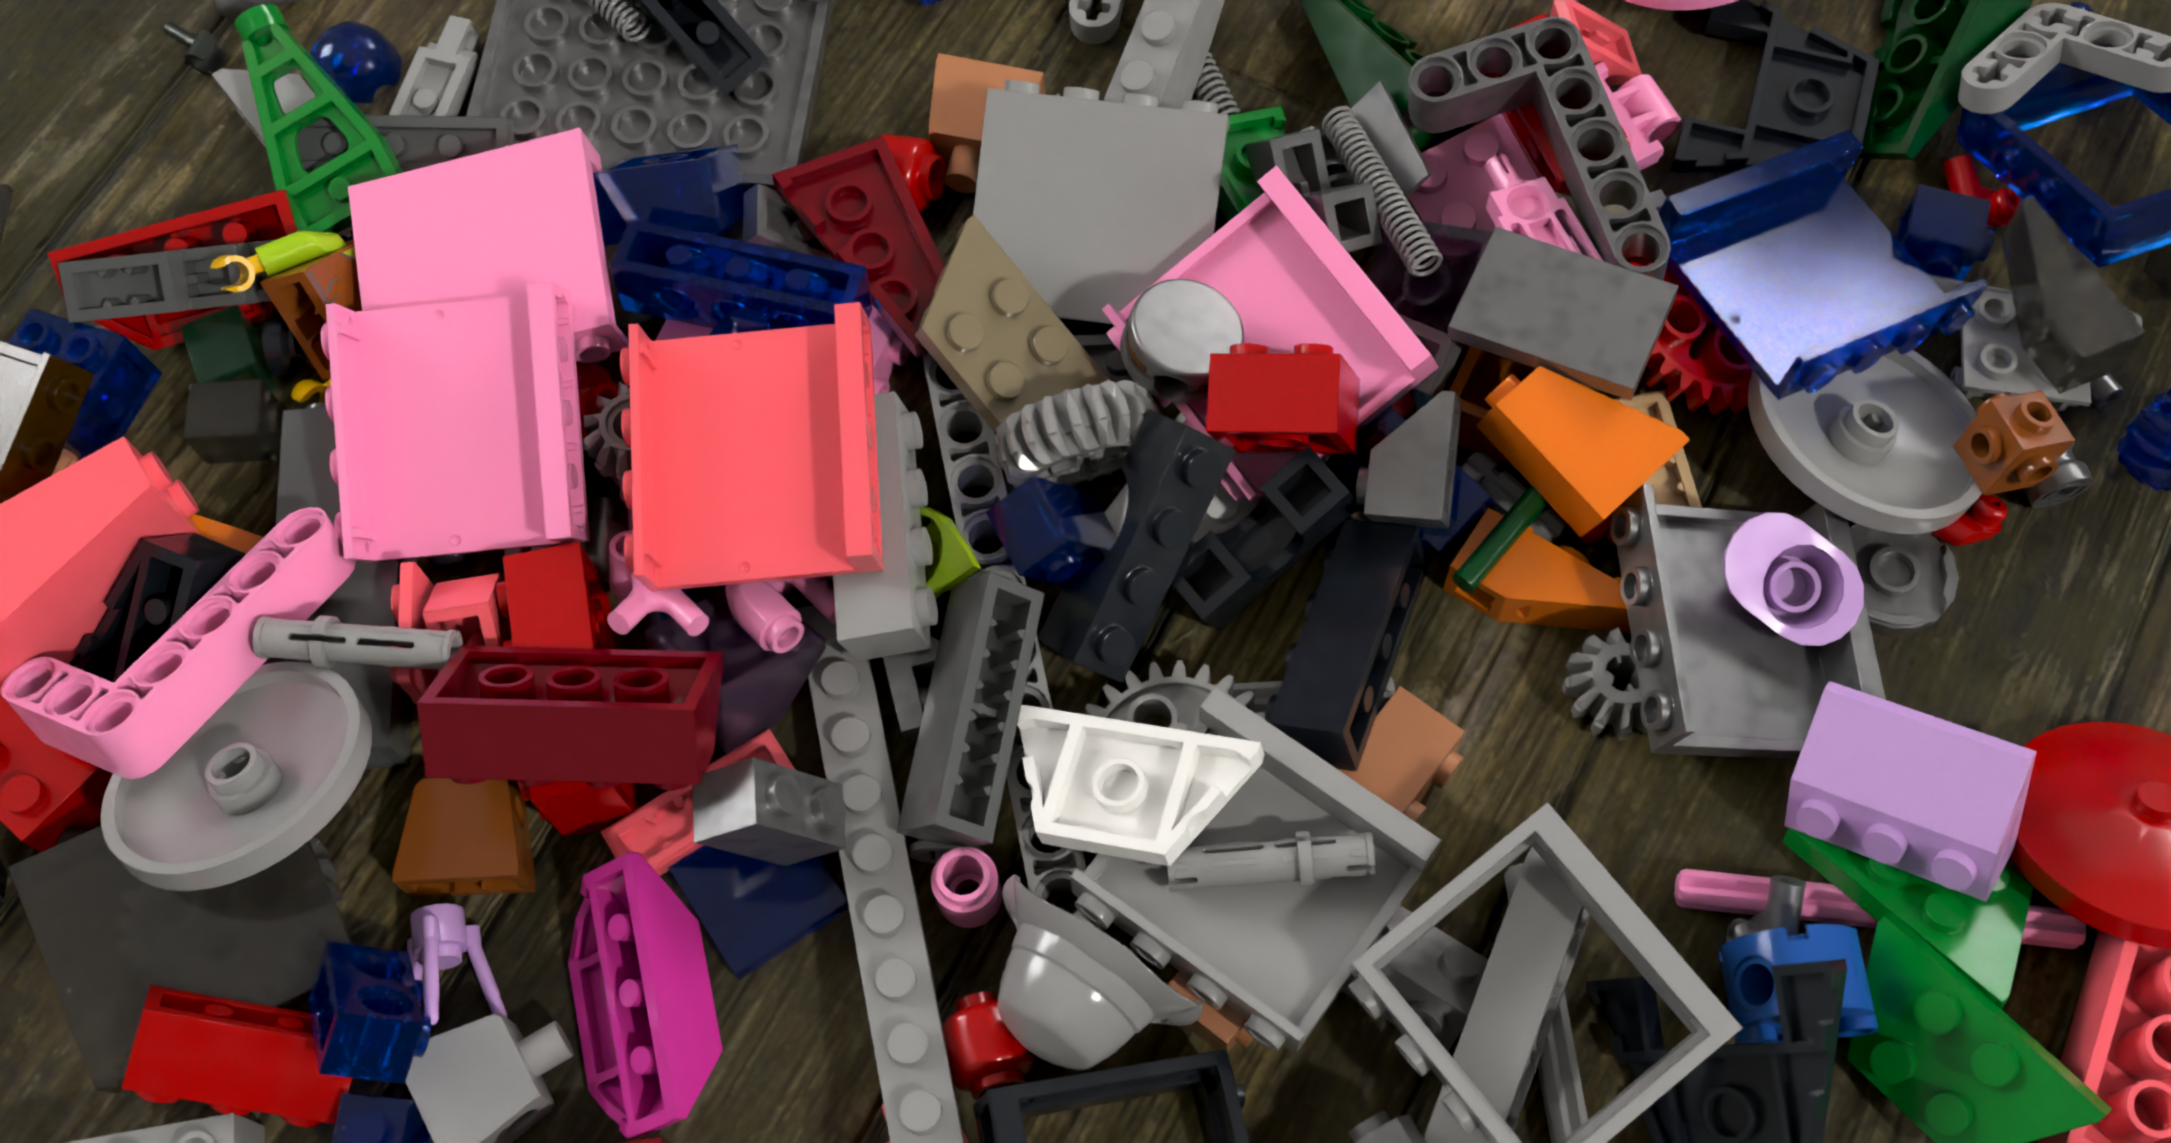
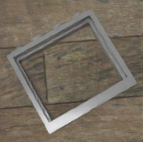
M1547 802L1354 960L1348 969L1356 980L1348 987L1371 1017L1376 1020L1385 1013L1403 1035L1394 1044L1412 1068L1421 1077L1431 1070L1449 1093L1441 1099V1102L1467 1134L1470 1135L1475 1129L1479 1128L1490 1143H1522L1382 973L1381 969L1532 846L1691 1032L1689 1036L1561 1142L1607 1143L1743 1027Z

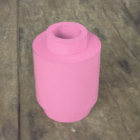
M958 847L946 852L934 865L931 874L932 891L942 915L950 923L963 928H974L984 925L996 915L1002 902V888L996 866L986 853L972 847ZM974 886L978 888L970 894L959 895L960 891L965 887Z

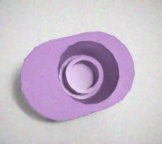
M1762 513L1747 519L1733 533L1724 552L1723 574L1729 592L1744 609L1781 637L1799 645L1823 646L1841 639L1856 624L1864 606V584L1857 566L1843 551L1831 544L1804 521L1787 513Z

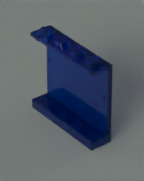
M1850 130L1666 197L1658 212L1671 245L1667 266L1777 400L1801 390H1805L1809 394L1816 392L1841 373L1851 370L1854 374L1861 373L1888 353L1897 350L1899 354H1905L1919 346L1928 336L1940 331L1944 335L1958 331L1969 319L1973 318L1975 309L1972 306L1989 285L1981 278L1969 284L1962 282L1953 291L1944 293L1844 180V177L1864 147Z

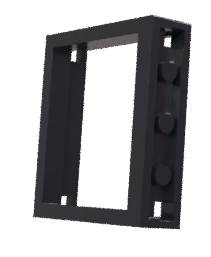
M1227 1049L988 1089L973 1105L980 1143H1027L1022 1118L1192 1089L1204 1143H1257L1253 1137H1248L1242 1113L1245 1104L1244 1084L1236 1085Z

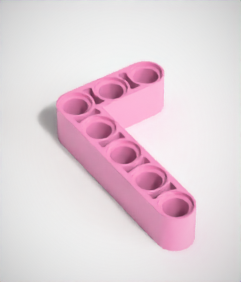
M319 507L299 509L282 519L114 683L54 658L39 657L21 664L9 674L1 687L2 697L43 743L122 778L133 780L145 777L164 765L268 660L257 657L253 650V631L257 620L261 616H268L274 619L306 621L348 579L355 569L356 561L344 559L343 547L336 537L334 524L324 510Z

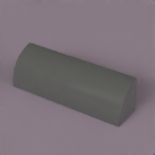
M990 571L951 588L896 833L951 845L980 846L993 843L1045 593Z

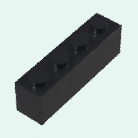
M1344 520L1336 544H1330L1326 550L1324 575L1318 591L1312 592L1308 597L1305 607V625L1298 643H1292L1288 649L1285 661L1286 674L1278 695L1273 694L1268 701L1265 720L1336 769L1357 772L1429 565L1417 526Z

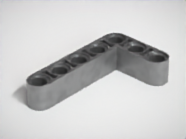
M1556 16L1542 18L1427 55L1412 66L1408 76L1409 117L1413 124L1424 132H1446L1534 104L1588 236L1603 261L1660 280L1664 279L1671 250L1668 234L1582 35L1574 23L1566 18ZM1553 54L1561 58L1548 59L1544 58L1543 55ZM1488 73H1498L1503 76L1499 78H1489L1484 75ZM1434 91L1445 93V95L1440 97H1431L1426 94ZM1574 103L1583 108L1573 110L1562 105ZM1595 153L1602 155L1605 159L1593 161L1586 159L1583 155ZM1617 204L1627 208L1628 211L1613 213L1604 207ZM1639 256L1646 258L1652 264L1639 267L1630 264L1625 259Z

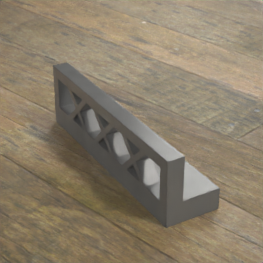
M365 115L386 138L403 172L514 144L515 121L508 117ZM322 118L298 133L297 145L302 165L308 173L348 150L347 138L328 118Z

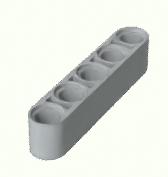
M1531 847L1523 863L1453 1055L1456 1063L1513 1132L1515 1131L1591 917L1533 847ZM1443 1085L1424 1136L1426 1143H1490L1479 1128L1469 1135L1455 1121L1441 1102V1099L1449 1093Z

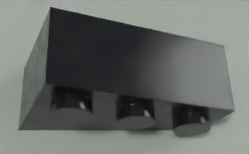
M196 533L143 539L106 600L105 605L109 610L95 634L85 636L76 650L81 657L75 667L114 683L233 568L246 553Z

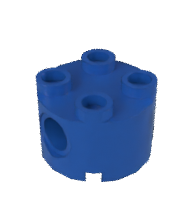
M1840 924L1805 925L1806 933L1788 936L1786 927L1744 935L1724 943L1720 947L1719 958L1730 1014L1743 1027L1734 1035L1735 1043L1783 1040L1772 966L1844 958L1846 959L1847 975L1838 1037H1857L1877 1032L1876 1016L1856 928Z

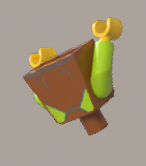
M297 231L256 247L257 254L248 258L238 255H222L214 259L210 269L224 267L230 262L237 264L240 269L239 280L233 285L220 288L223 291H245L253 284L256 274L266 271L268 277L261 281L260 284L322 380L329 379L323 384L312 379L302 380L293 388L291 397L298 403L309 400L313 394L320 392L319 402H325L326 389L328 386H331L330 360L326 358L321 345V329L323 324L327 323L326 304L336 303L355 312L362 311L354 240L345 242L338 234L333 232Z

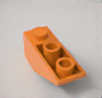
M1489 507L1451 563L1443 590L1497 622L1611 631L1619 627L1622 633H1631L1627 607L1620 594L1621 577H1610L1591 566L1588 559L1579 551L1568 546L1552 544L1535 534L1531 526L1524 531L1473 593H1467L1460 589L1454 583L1452 576L1504 516Z

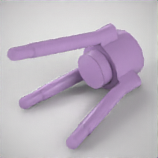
M441 903L424 906L412 912L410 915L412 938L407 940L408 971L399 1050L416 1043L422 976L425 1022L429 1025H434L439 1020V970L453 968L461 964L463 952H467L492 1014L501 1013L507 1017V1012L500 997L501 994L482 948L480 926L466 925L463 907L457 904ZM398 1067V1073L400 1076H402L401 1071Z

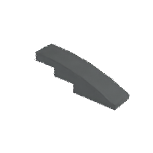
M274 240L58 263L69 323L271 301L260 284L261 281L268 277L266 271L256 274L253 284L247 290L229 292L223 291L220 288L233 285L239 280L240 269L237 264L230 262L218 269H210V265L214 259L222 255H238L244 258L256 255V247Z

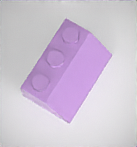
M1829 681L1823 690L1791 777L1784 826L1986 902L2014 850L2037 751Z

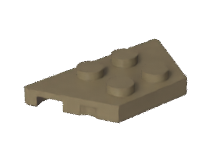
M972 215L959 229L956 237L958 238L947 265L940 274L934 288L935 294L929 307L923 314L915 337L990 428L996 432V428L1011 413L1021 411L1027 404H1034L1043 400L1044 396H1054L1062 393L1065 389L1081 388L1087 383L1091 385L1101 384L1109 379L976 216Z

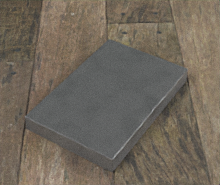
M1495 227L1450 321L1448 338L1534 368L1542 366L1575 382L1631 401L1676 299L1678 285Z

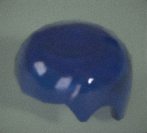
M345 21L326 29L316 39L309 53L354 103L371 104L374 102L375 92L381 86H396L400 80L402 59L394 44L378 30L356 21Z

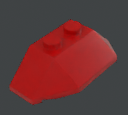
M283 189L48 253L64 298L58 263L276 240L297 232L287 191ZM272 301L93 321L145 347L158 350L267 320L273 317L276 307Z

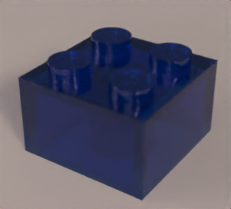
M737 144L625 158L593 172L604 246L624 243L627 253L643 252L662 247L661 241L675 239L679 236H682L684 246L711 243L719 240L718 234L733 231V223L743 218L744 193L746 190Z

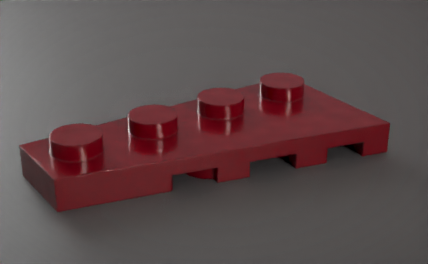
M884 136L772 174L774 188L915 357L928 354L929 352L915 337V333L925 310L932 301L935 294L934 288L945 265Z

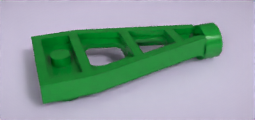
M262 4L252 7L237 17L234 26L243 41L242 47L276 191L286 189L297 231L333 232L338 234L352 225L348 186L403 173V170L386 138L292 35L278 6ZM299 69L314 90L315 97L285 115L274 89V82L293 70ZM328 118L347 138L348 150L308 173L302 165L297 145L298 133L320 119Z

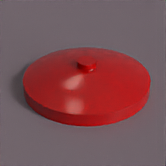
M2084 722L2061 726L2035 737L2024 746L2025 748L2037 751L2015 847L2010 856L2013 862L2028 881L2048 900L2081 922L2120 939L2157 948L2171 949V735L2126 723Z

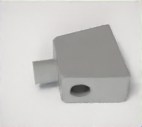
M498 1013L401 1048L394 1052L393 1056L434 1143H512L555 1106L554 1099L542 1074L572 1058L575 1054L566 1034L557 1021L554 1020L523 1038L516 1024L503 1014Z

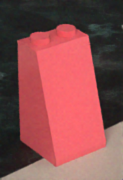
M123 436L0 504V694L4 680L21 664L39 657H51L69 664L78 655L76 650L84 637L95 634L107 614L109 608L105 605V602L143 539L188 533L201 535L191 518L193 514L199 512L194 498L179 479L172 480L167 469L153 451L143 456Z

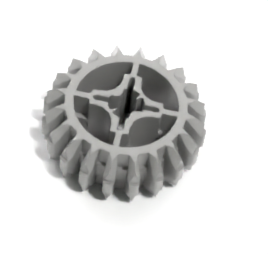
M1125 379L1119 382L1107 380L1096 385L1087 383L1081 388L1065 389L1057 395L1044 396L1043 400L1034 404H1027L1021 411L1011 413L996 428L997 434L994 438L998 450L995 452L1000 469L1004 470L1008 483L1013 484V487L1032 491L1043 488L1052 490L1065 485L1071 487L1082 481H1092L1096 477L1112 474L1113 471L1121 468L1148 409L1160 413L1158 404L1155 403L1154 398H1152V395L1136 382Z

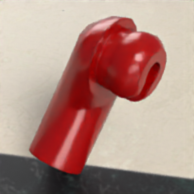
M1971 155L1956 156L1942 164L1955 209L1959 214L1991 228L2009 225L2013 218L2019 216L2022 212L2023 199L2016 190L2000 188L1994 191L1981 186Z
M1980 495L1974 505L1957 521L1947 527L1933 531L1931 535L1946 544L1956 547L1992 539L2002 530L2001 522L2006 519L2008 509L2005 503L1998 497Z

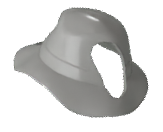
M1012 875L1007 879L1002 891L1003 901L1017 928V932L1012 943V951L1002 974L998 996V1011L1009 1031L1030 1052L1040 1059L1066 1069L1086 1070L1117 1052L1134 1034L1139 1033L1149 1023L1186 1026L1193 1024L1200 1018L1203 1011V1003L1199 1000L1191 1001L1161 981L1140 961L1133 951L1121 945L1120 942L1095 927L1086 919L1056 907L1034 894L1021 884V878L1017 875Z

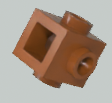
M2040 390L2017 395L2000 393L1987 399L1977 408L1976 418L1955 442L1953 447L1984 496L2033 487L2047 479L2057 470L2058 459L2072 445L2075 438L2043 391Z

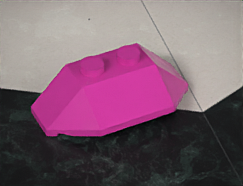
M628 852L583 875L580 893L584 896V900L575 919L568 966L588 1091L605 1113L620 1125L619 1130L626 1139H639L688 1117L723 1049L699 921L640 853Z

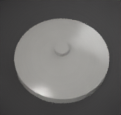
M1817 323L1795 328L1778 338L1766 351L1752 372L1747 394L1748 409L1754 430L1762 446L1780 471L1796 487L1831 512L1859 525L1879 531L1896 534H1923L1937 531L1957 521L1982 494L1981 489L1953 447L1955 442L1976 418L1974 408L1959 388L1940 369L1904 344L1877 332L1846 324Z
M295 661L263 664L155 772L133 780L112 774L101 807V829L105 842L133 876L148 885L165 890L197 891L215 888L242 880L267 869L312 839L332 820L352 795L365 771L372 746V725L366 707L349 683L329 668H316L312 663Z

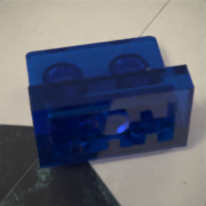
M37 309L28 311L8 344L39 354H43V352L51 354L94 373L92 382L64 446L65 449L75 454L79 460L126 434L162 375V372L125 336L79 322L69 323V320Z

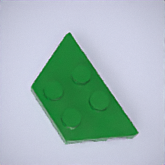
M1788 827L1782 843L1878 922L1884 915L1890 913L1897 915L2000 1009L2004 1007L2010 996L2032 896L2033 886L2005 865L1985 902Z
M1890 913L1884 915L1879 920L1866 971L1878 1031L1869 1035L1852 1037L1847 1060L1934 1143H2028L2097 1123L2113 1110L1897 915Z

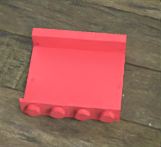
M860 302L834 304L835 324L651 341L638 323L628 324L629 347L621 349L620 369L625 385L630 386V408L623 409L621 428L626 446L631 447L632 470L624 472L622 487L625 504L633 513V533L626 534L624 557L629 572H634V577L650 591L884 571L871 323Z

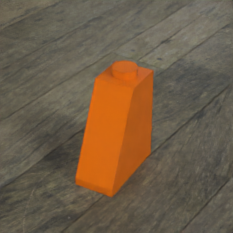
M1542 366L1537 367L1522 382L1512 373L1484 399L1492 409L1476 425L1580 537H1583L1608 517L1690 441L1682 430Z

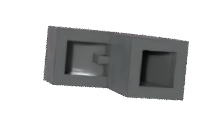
M1319 128L1245 144L1251 171L1261 195L1264 191L1257 181L1277 165L1347 252L1383 243L1372 183L1330 187Z

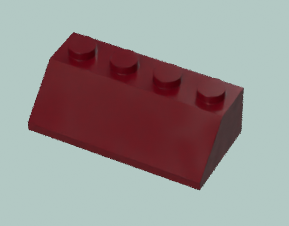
M459 646L417 702L426 778H451L453 782L458 784H476L491 779L518 780L526 786H543L554 781L586 782L591 787L610 788L622 783L654 784L655 787L663 790H678L689 785H700L714 754L723 672V652Z

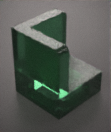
M238 305L180 326L196 379L203 388L215 386L246 373H250L265 392L277 388L275 378L265 362L260 333Z

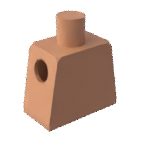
M938 53L929 119V139L937 149L938 154L942 155L945 159L946 166H948L944 178L948 187L960 193L969 194L976 192L987 88L1004 90L1005 80H1018L1039 84L1040 94H1045L1044 72Z

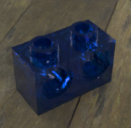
M327 941L308 1000L319 1074L405 1084L413 1057H423L431 1032V1018L429 1015H423L421 1008L423 984L421 980H415L409 952Z

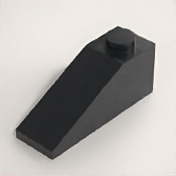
M632 0L641 11L646 13L647 18L725 97L768 60V57L717 0Z

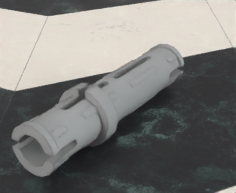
M320 615L315 621L274 619L268 616H261L254 627L252 644L257 657L263 659L272 657L311 660L316 668H333L337 663H352L384 667L442 670L459 646H463L460 631L449 629L448 631L397 626L341 623L337 616ZM372 645L400 646V647H413V648L383 647V646H372Z
M1309 831L1295 832V838L1274 841L1188 846L1171 866H1167L1170 892L1201 887H1226L1280 881H1299L1300 887L1314 886V880L1346 876H1375L1376 874L1375 851L1371 831L1339 836L1310 837Z

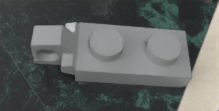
M450 15L438 43L430 42L427 47H418L388 115L458 116L477 73L480 60L476 52L480 36L476 34L470 19Z

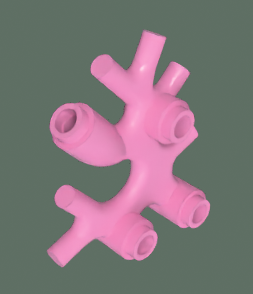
M614 475L610 479L620 488V499L625 503L623 487L620 485L616 475ZM628 509V531L615 535L609 544V588L620 602L607 617L609 626L616 633L625 635L648 613L663 612L670 615L688 635L697 636L707 628L709 618L681 589L650 591L634 577V572H629L624 557V539L626 534L633 533L632 510ZM833 575L725 585L726 598L731 614L737 623L764 650L776 653L788 652L799 643L804 634L801 614L783 597L790 593L794 587L832 624H836L834 589L831 587L833 585Z

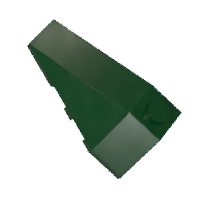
M1300 0L1351 108L1379 81H1384L1420 151L1464 127L1461 126L1441 133H1429L1420 130L1411 121L1408 110V76L1412 66L1418 60L1425 57L1414 51L1418 44L1416 40L1405 32H1399L1389 24L1374 19L1377 15L1376 10L1363 0ZM1434 91L1429 92L1426 95L1431 97H1440L1445 95V93Z
M1886 0L1882 7L1880 23L1886 30L1883 47L1876 49L1874 57L1880 60L1876 89L1872 95L1860 156L1863 159L1912 160L1959 106L1958 94L1961 72L1965 65L2029 10L2033 0Z

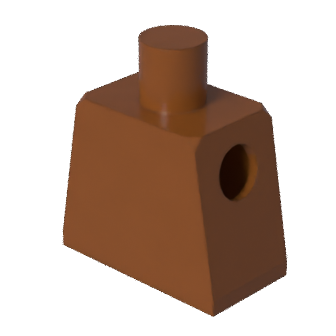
M423 778L419 780L414 786L393 869L392 882L412 898L535 892L536 881L526 801L521 795L519 786L513 780L487 779L476 784H458L453 782L451 778Z

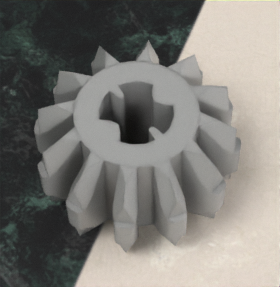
M1619 627L1610 631L1606 643L1594 634L1586 638L1582 646L1583 653L1576 652L1571 654L1566 668L1572 675L1567 677L1562 685L1564 695L1577 698L1571 708L1572 718H1580L1590 714L1595 718L1591 724L1593 735L1600 734L1605 726L1609 724L1613 726L1614 733L1619 741L1629 737L1633 726L1642 733H1647V729L1641 720L1640 708L1642 697L1637 667L1631 659L1630 643H1626ZM1614 678L1621 679L1626 683L1624 691L1612 686Z

